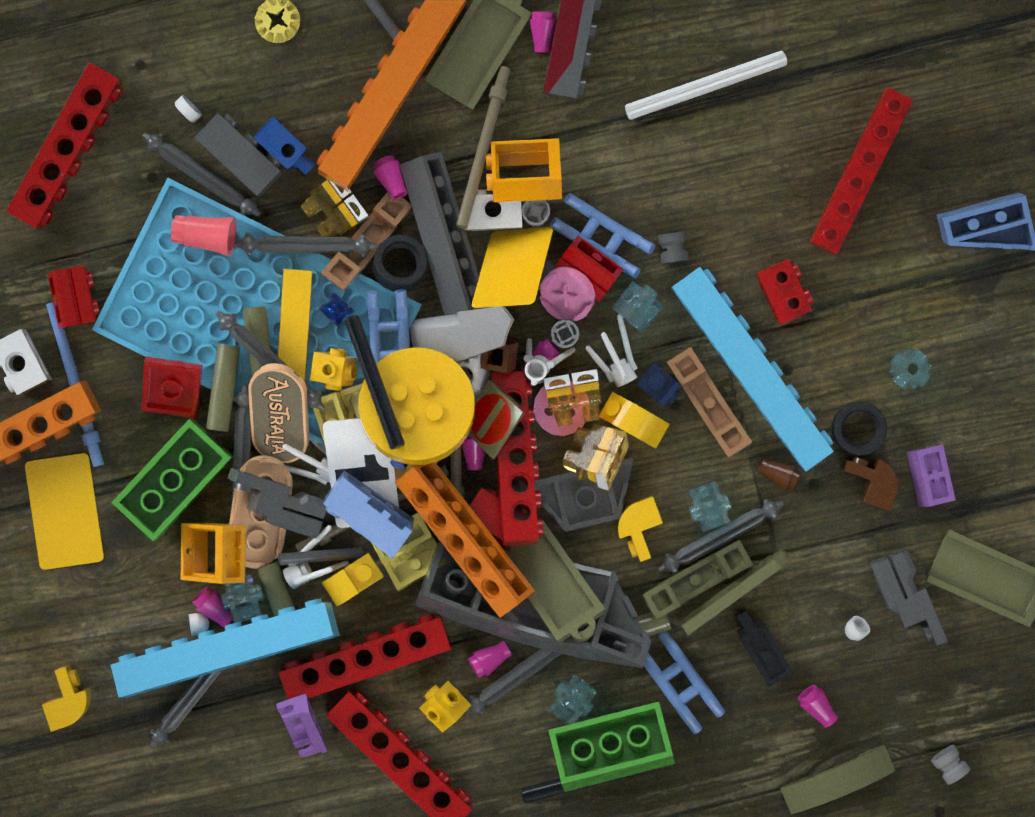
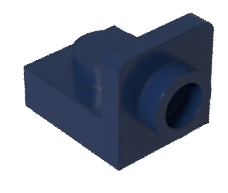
M653 363L636 383L661 406H664L666 402L671 405L681 394L678 390L681 384L656 363Z

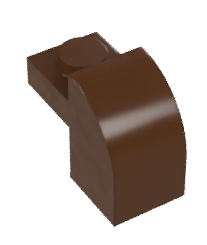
M508 335L505 346L482 353L481 368L502 373L514 371L516 369L519 340Z
M853 457L852 461L845 460L842 471L868 480L860 501L891 511L898 490L897 477L893 469L886 462L876 458L872 469L868 467L870 462L857 457Z

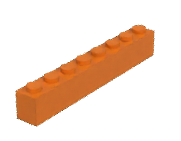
M425 0L420 9L415 7L407 19L410 25L405 32L399 31L392 43L395 46L390 56L385 54L379 62L377 69L380 72L375 80L370 78L362 90V93L365 95L361 102L355 101L347 113L350 119L345 127L340 125L334 133L332 140L335 143L330 151L325 149L316 163L319 165V175L348 192L468 0Z

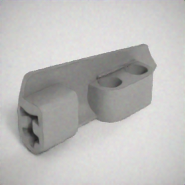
M505 306L459 311L457 314L416 319L410 327L412 347L439 351L457 363L505 346L514 318Z

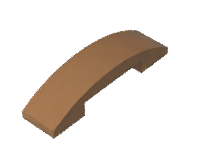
M387 192L351 239L356 241L359 235L364 234L365 238L370 242L376 243L378 248L381 242L391 237L411 210L412 205L403 197L392 200ZM377 248L369 250L365 257H360V254L356 251L349 254H342L338 251L321 272V275L344 291L374 258Z
M691 347L667 362L681 387L728 458L752 443Z

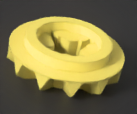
M266 0L258 7L254 17L258 33L265 40L272 43H283L295 36L300 26L299 12L289 0ZM284 10L282 20L287 27L277 24L270 30L273 21L267 14L278 15Z

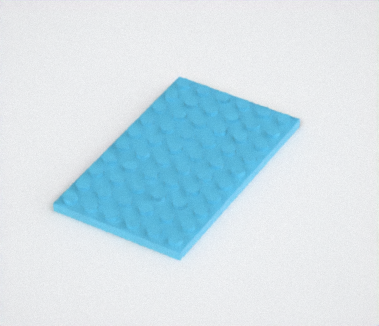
M167 178L92 330L145 357L203 365L201 385L212 389L218 344L240 347L234 396H237L241 392L243 385L249 387L252 378L249 353L232 337L230 331H221L219 329V319L216 313L218 311L224 314L234 313L237 316L236 324L245 326L243 309L265 306L271 351L278 356L284 269L313 271L306 383L311 391H320L322 393L321 397L338 392V390L324 388L325 383L310 380L314 352H330V348L347 350V356L357 357L344 322L345 319L352 315L359 316L370 345L367 292L378 291L380 322L397 321L395 292L384 288L380 283L362 274H359L342 291L321 275V272L332 259L320 253H263L255 249L252 255H247L241 248L234 246L232 255L228 257L213 251L173 243L171 241V227L175 216L235 217L237 221L236 241L245 237V233H251V236L255 239L262 236L284 235ZM407 297L410 330L411 324L415 320L422 304ZM398 332L381 333L382 350H399ZM358 358L356 360L358 372L356 379L353 381V386L362 384L365 379ZM342 386V390L353 386ZM308 407L309 439L325 446L314 410Z

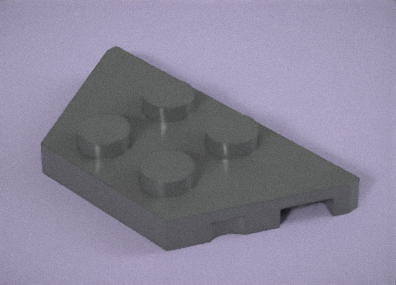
M633 457L623 459L620 467L610 465L609 463L604 464L600 473L602 476H604L607 467L618 469L609 491L599 488L597 481L589 480L588 468L535 480V491L540 490L541 504L565 532L620 519L634 462ZM608 471L605 476L607 483L611 479L610 471Z

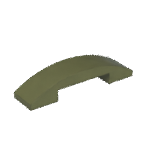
M737 540L671 576L642 594L655 620L721 581L731 578L752 566L753 563L741 541Z
M883 744L859 754V757L809 778L804 777L780 787L790 813L795 814L830 802L895 772L885 745Z

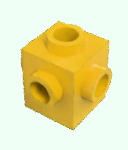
M330 348V352H314L310 380L325 383L324 388L341 391L342 386H353V381L356 379L358 372L356 365L357 357L347 356V350Z
M447 681L440 688L435 684L424 695L427 700L419 709L443 733L468 710L471 704L460 694L458 689Z

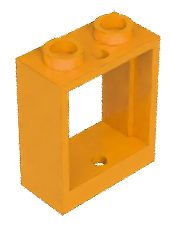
M559 138L491 142V153H488L486 156V171L492 170V174H486L487 191H493V202L562 199ZM549 164V177L500 179L499 176L500 166Z
M207 522L181 523V580L218 584L245 583L246 525ZM208 531L216 532L215 573L208 572Z

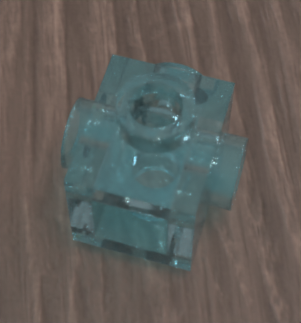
M632 281L611 308L643 333L664 306L655 299L658 293L646 284L641 288Z
M917 348L914 351L905 349L904 352L899 350L889 364L892 367L888 372L894 376L892 381L903 390H906L907 387L915 389L917 386L922 388L930 379L931 374L929 370L932 366L927 363L929 357ZM910 364L917 366V372L914 375L908 373L907 368Z
M716 481L689 490L693 505L688 508L693 522L699 521L703 532L730 523L727 511L732 510L727 495H721Z
M251 574L245 575V583L224 584L226 593L221 594L225 610H231L234 623L250 620L262 615L259 601L264 600L260 584L254 585Z
M574 675L568 682L562 680L554 690L553 694L557 697L548 710L567 725L573 724L580 716L585 718L595 704L591 700L597 691Z

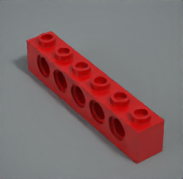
M90 62L88 63L7 208V213L36 229L41 230L43 226L47 227L54 216V212L51 210L56 201L61 202L68 191V187L65 185L70 176L75 177L82 165V162L79 161L84 151L88 153L96 140L93 137L98 126L102 128L105 125L110 114L107 112L112 102L116 103L123 92L121 87L123 82ZM94 91H99L102 96L100 103L95 106L90 105L88 102L89 95ZM79 116H86L88 120L86 128L80 131L76 130L75 120ZM71 140L74 145L72 153L63 155L61 145L63 142ZM57 165L60 169L58 178L49 180L47 170L49 167ZM38 190H43L46 194V200L41 205H36L33 201V196Z
M889 87L883 91L808 242L809 244L833 256L838 253L913 99Z
M525 371L491 373L490 380L504 393L517 398L520 402V409L524 412V415L517 424L522 429V434L519 436L510 435L496 456L503 546L537 544L539 536H543V520L537 519V508H541L540 490L535 491L534 480H539L538 463H533L532 452L537 451L536 435L530 434V424H534L533 407H528L527 397L532 396L531 380L526 379ZM514 452L521 453L525 461L522 464H514L511 462L509 455ZM521 480L526 484L527 490L516 492L513 490L511 483ZM518 508L527 510L529 518L524 521L516 519L514 510Z
M429 613L418 617L419 623L408 626L407 622L392 626V632L381 635L380 631L368 634L364 636V642L354 644L353 640L337 645V651L327 653V650L324 649L311 654V660L301 663L298 658L284 663L285 669L279 671V676L287 699L305 693L308 698L451 650L452 645L442 616L435 617L434 613ZM420 631L424 633L426 643L422 646L414 645L410 639L413 632ZM390 640L397 642L399 652L396 655L387 654L384 650L385 642ZM360 650H368L372 654V662L369 664L360 663L357 659V653ZM332 660H342L346 666L345 671L339 674L333 672L330 667ZM308 668L315 669L319 674L318 681L314 683L306 681L304 670Z
M350 689L326 714V717L430 817H466L472 811L473 805L470 803L472 798L461 788L457 791L450 784L452 779L442 769L439 768L436 771L429 764L431 759L421 749H418L416 752L408 744L411 740L403 731L392 729L388 725L390 719L378 709L375 712L367 705L370 700L361 691L357 690L354 692ZM356 713L365 714L368 718V724L364 727L355 725L353 715ZM379 732L384 733L388 736L389 743L385 746H378L374 743L373 736ZM398 752L407 754L409 763L405 766L397 765L393 759L394 755ZM418 772H425L429 776L430 781L426 785H418L414 781V775ZM438 792H446L450 796V802L446 805H439L435 801L434 796Z

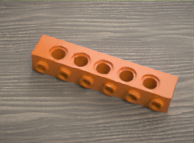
M87 381L78 382L0 422V463L5 461L6 465L22 458L20 453L28 448L31 452H34L46 446L44 440L52 436L57 440L71 433L70 427L77 423L83 427L95 421L94 415L101 412V409ZM65 404H68L73 411L72 417L69 420L62 415V407ZM40 417L45 418L48 423L45 432L40 431L37 427V421ZM15 430H19L22 433L23 440L20 445L16 444L12 439V434Z
M436 462L415 465L395 481V484L499 618L519 605L535 591Z

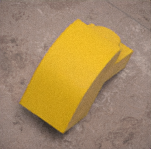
M614 392L611 393L599 415L600 418L655 449L670 425Z
M653 496L628 505L618 520L619 538L631 536L632 540L627 541L632 557L638 556L640 562L651 558L642 531L663 524Z
M367 553L324 580L322 584L335 605L339 606L383 578L384 575L370 553Z
M70 664L55 670L63 696L42 704L51 732L72 725L84 716L90 706V687L78 690L77 686L81 685L80 678L76 669H71Z

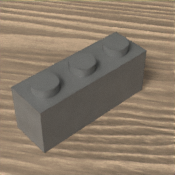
M217 113L195 136V139L253 193L261 197L283 173L278 169L281 163L269 152L264 156L257 149L260 144L249 133L245 137L236 130L240 125L228 114L223 118Z

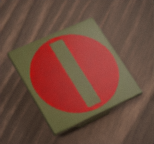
M489 379L475 400L474 420L468 435L492 459H495L524 415V412L510 395L504 393Z

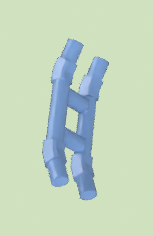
M569 193L565 197L564 202L590 218L584 229L580 233L556 217L551 220L549 226L571 241H574L579 235L623 268L622 272L637 278L641 269L616 255L615 252L623 239L648 254L654 251L655 244L611 219L572 193ZM599 224L614 233L606 247L591 240Z
M405 289L395 291L397 321L380 322L378 291L367 292L370 348L376 363L385 356L398 351L382 350L381 333L398 332L399 350L410 348L408 302Z
M665 631L660 633L658 638L676 662L664 671H661L648 653L644 667L692 733L697 734L702 730V726L687 707L686 703L700 694L716 717H721L725 713V709L669 632ZM683 671L692 685L678 694L669 680Z

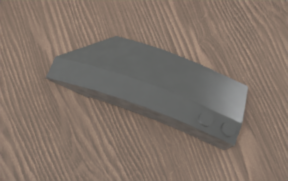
M440 540L430 561L415 606L466 626L515 642L578 658L643 668L651 644V639L647 632L643 631L636 618L638 615L628 596L624 595L618 584L619 579L615 571H606L576 563L573 564L606 610L605 614L595 619V634L584 642L576 641L570 636L558 644L527 598L499 618ZM445 559L447 563L438 568L439 563ZM588 626L582 628L579 632L584 631Z

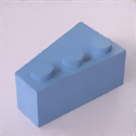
M1019 192L936 215L942 241L949 246L1035 250V232L1026 195Z
M343 471L323 502L328 513L336 518L343 519L354 531L363 535L392 559L413 530L414 517L346 471Z

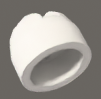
M201 613L188 614L192 636H198L199 633L208 630L209 620L205 615Z
M853 616L845 626V634L851 640L860 641L870 633L868 623L860 616Z

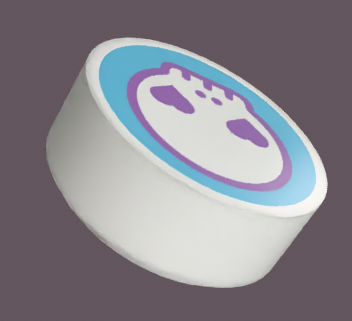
M182 95L175 101L177 109L189 121L196 122L202 116L199 109L185 96Z

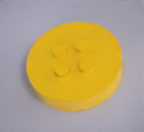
M419 347L395 351L377 362V368L405 444L398 449H390L366 380L364 379L359 394V414L363 430L371 444L386 457L409 465L434 463L456 451L465 441L471 430L475 412L473 388L464 370L447 355L436 350Z

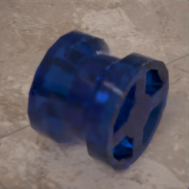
M335 292L330 295V301L327 304H322L319 307V310L339 328L343 324V319L354 312Z

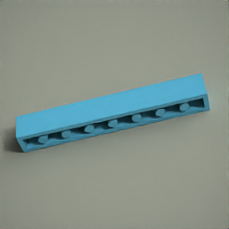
M701 267L697 268L671 287V289L802 470L808 471L834 452L830 447L833 441L825 430L818 431L813 424L817 419L808 407L803 409L797 402L800 396L791 384L788 386L784 384L780 378L783 372L776 362L772 361L769 363L763 355L767 352L766 348L758 338L753 340L747 332L750 329L748 323L741 315L736 317L730 308L734 305L726 293L722 292L719 294L714 284L717 281L708 269L703 271Z
M321 598L305 602L306 608L296 611L294 606L278 610L279 616L268 618V614L251 618L252 623L242 626L241 622L224 626V632L215 634L214 630L199 633V639L189 642L188 638H182L172 641V647L162 649L161 645L145 649L146 654L136 657L135 653L118 657V663L111 664L118 697L128 698L340 636L332 604L328 602L322 603Z

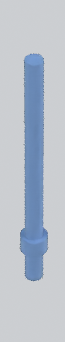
M51 302L46 304L67 379L69 385L72 386L80 382L65 328L58 329L54 305ZM91 422L82 427L84 435H81L84 446L88 447L93 467L104 465V461L98 444L101 442L98 431L94 430L93 423Z

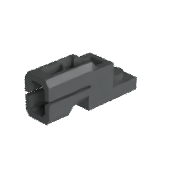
M234 468L230 469L228 479L236 482L235 488L251 493L247 509L263 515L265 522L313 538L318 536L322 521L284 509L283 507L324 519L326 506L323 504V498L304 492H299L292 496L289 495L291 487Z
M904 548L887 555L888 558L884 556L868 563L886 607L896 612L901 626L907 628L924 621L925 624L921 625L927 641L932 640L937 646L947 642L926 588L920 587L916 589L913 582L916 569L908 550Z

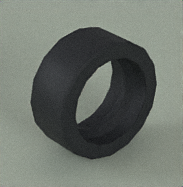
M395 235L386 238L379 244L373 258L372 270L376 280L384 288L393 292L398 289L409 291L421 283L427 270L428 257L424 247L417 240L405 235ZM399 249L411 253L417 262L414 274L407 278H397L390 275L383 265L384 258L389 251Z
M865 402L849 403L840 408L834 416L832 423V434L837 445L846 453L858 456L868 455L878 450L885 441L888 431L887 422L881 410L873 404ZM854 412L867 413L875 421V436L865 445H854L843 434L844 421Z

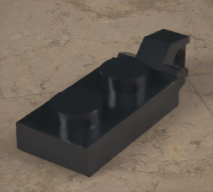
M745 609L735 614L743 627L737 631L740 635L739 638L768 687L792 674L793 671L765 624H762L759 618L752 621Z

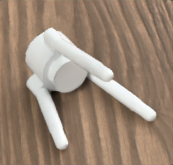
M618 314L617 320L627 362L625 358L619 359L605 332L601 333V337L614 362L610 365L611 370L590 346L587 345L585 349L606 374L609 382L614 381L616 386L620 387L637 378L634 370L638 368L633 360L623 317L621 314Z
M528 338L524 361L527 363L525 374L531 380V384L535 386L537 383H543V379L549 373L550 368H553L556 364L570 356L576 349L571 347L548 361L547 358L541 355L532 356V339Z
M309 439L320 451H322L327 456L325 446ZM287 444L282 446L284 450L317 467L316 472L319 474L285 465L291 473L317 480L324 485L327 482L330 483L327 458L323 457L322 461L319 462Z
M328 525L300 552L310 551L331 531L332 526ZM343 561L312 572L308 563L288 564L289 567L285 568L283 573L289 586L292 589H296L312 579L348 566L349 561Z

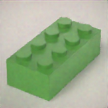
M189 419L111 503L152 541H156L232 461L234 456L196 420Z
M659 702L548 730L564 792L675 764Z

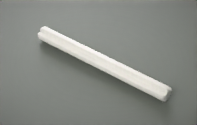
M778 51L626 104L625 111L627 117L634 119L787 65L786 55L783 51Z

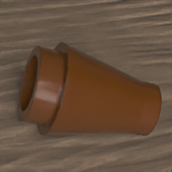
M764 458L758 474L764 476L784 491L788 489L794 492L802 470L797 469V465L770 461Z

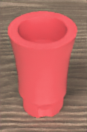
M189 215L188 217L175 216L171 227V241L173 243L213 251L228 257L233 253L237 234V221L235 217L212 218Z

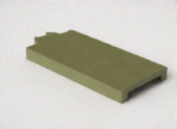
M473 0L425 78V82L473 111L531 18L532 12L521 6L522 0Z
M544 521L543 536H539L537 544L512 546L510 551L502 548L535 591L527 599L558 644L570 636L576 641L584 642L595 634V619L605 614L606 610ZM588 626L587 629H585L582 632H579L582 628Z
M948 529L925 581L1031 627L1035 618V567Z
M781 549L772 556L769 555L679 620L687 635H690L780 570L781 566L789 560L788 553Z

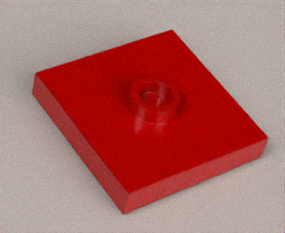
M146 356L144 361L141 411L197 419L200 408L203 365Z

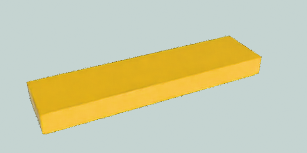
M284 269L278 357L306 382L313 271Z

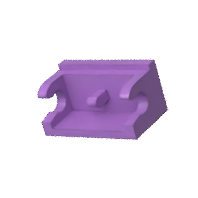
M943 445L929 446L906 452L918 507H930L956 500Z
M306 693L276 704L295 748L310 745L308 748L298 751L300 757L327 752L323 730Z

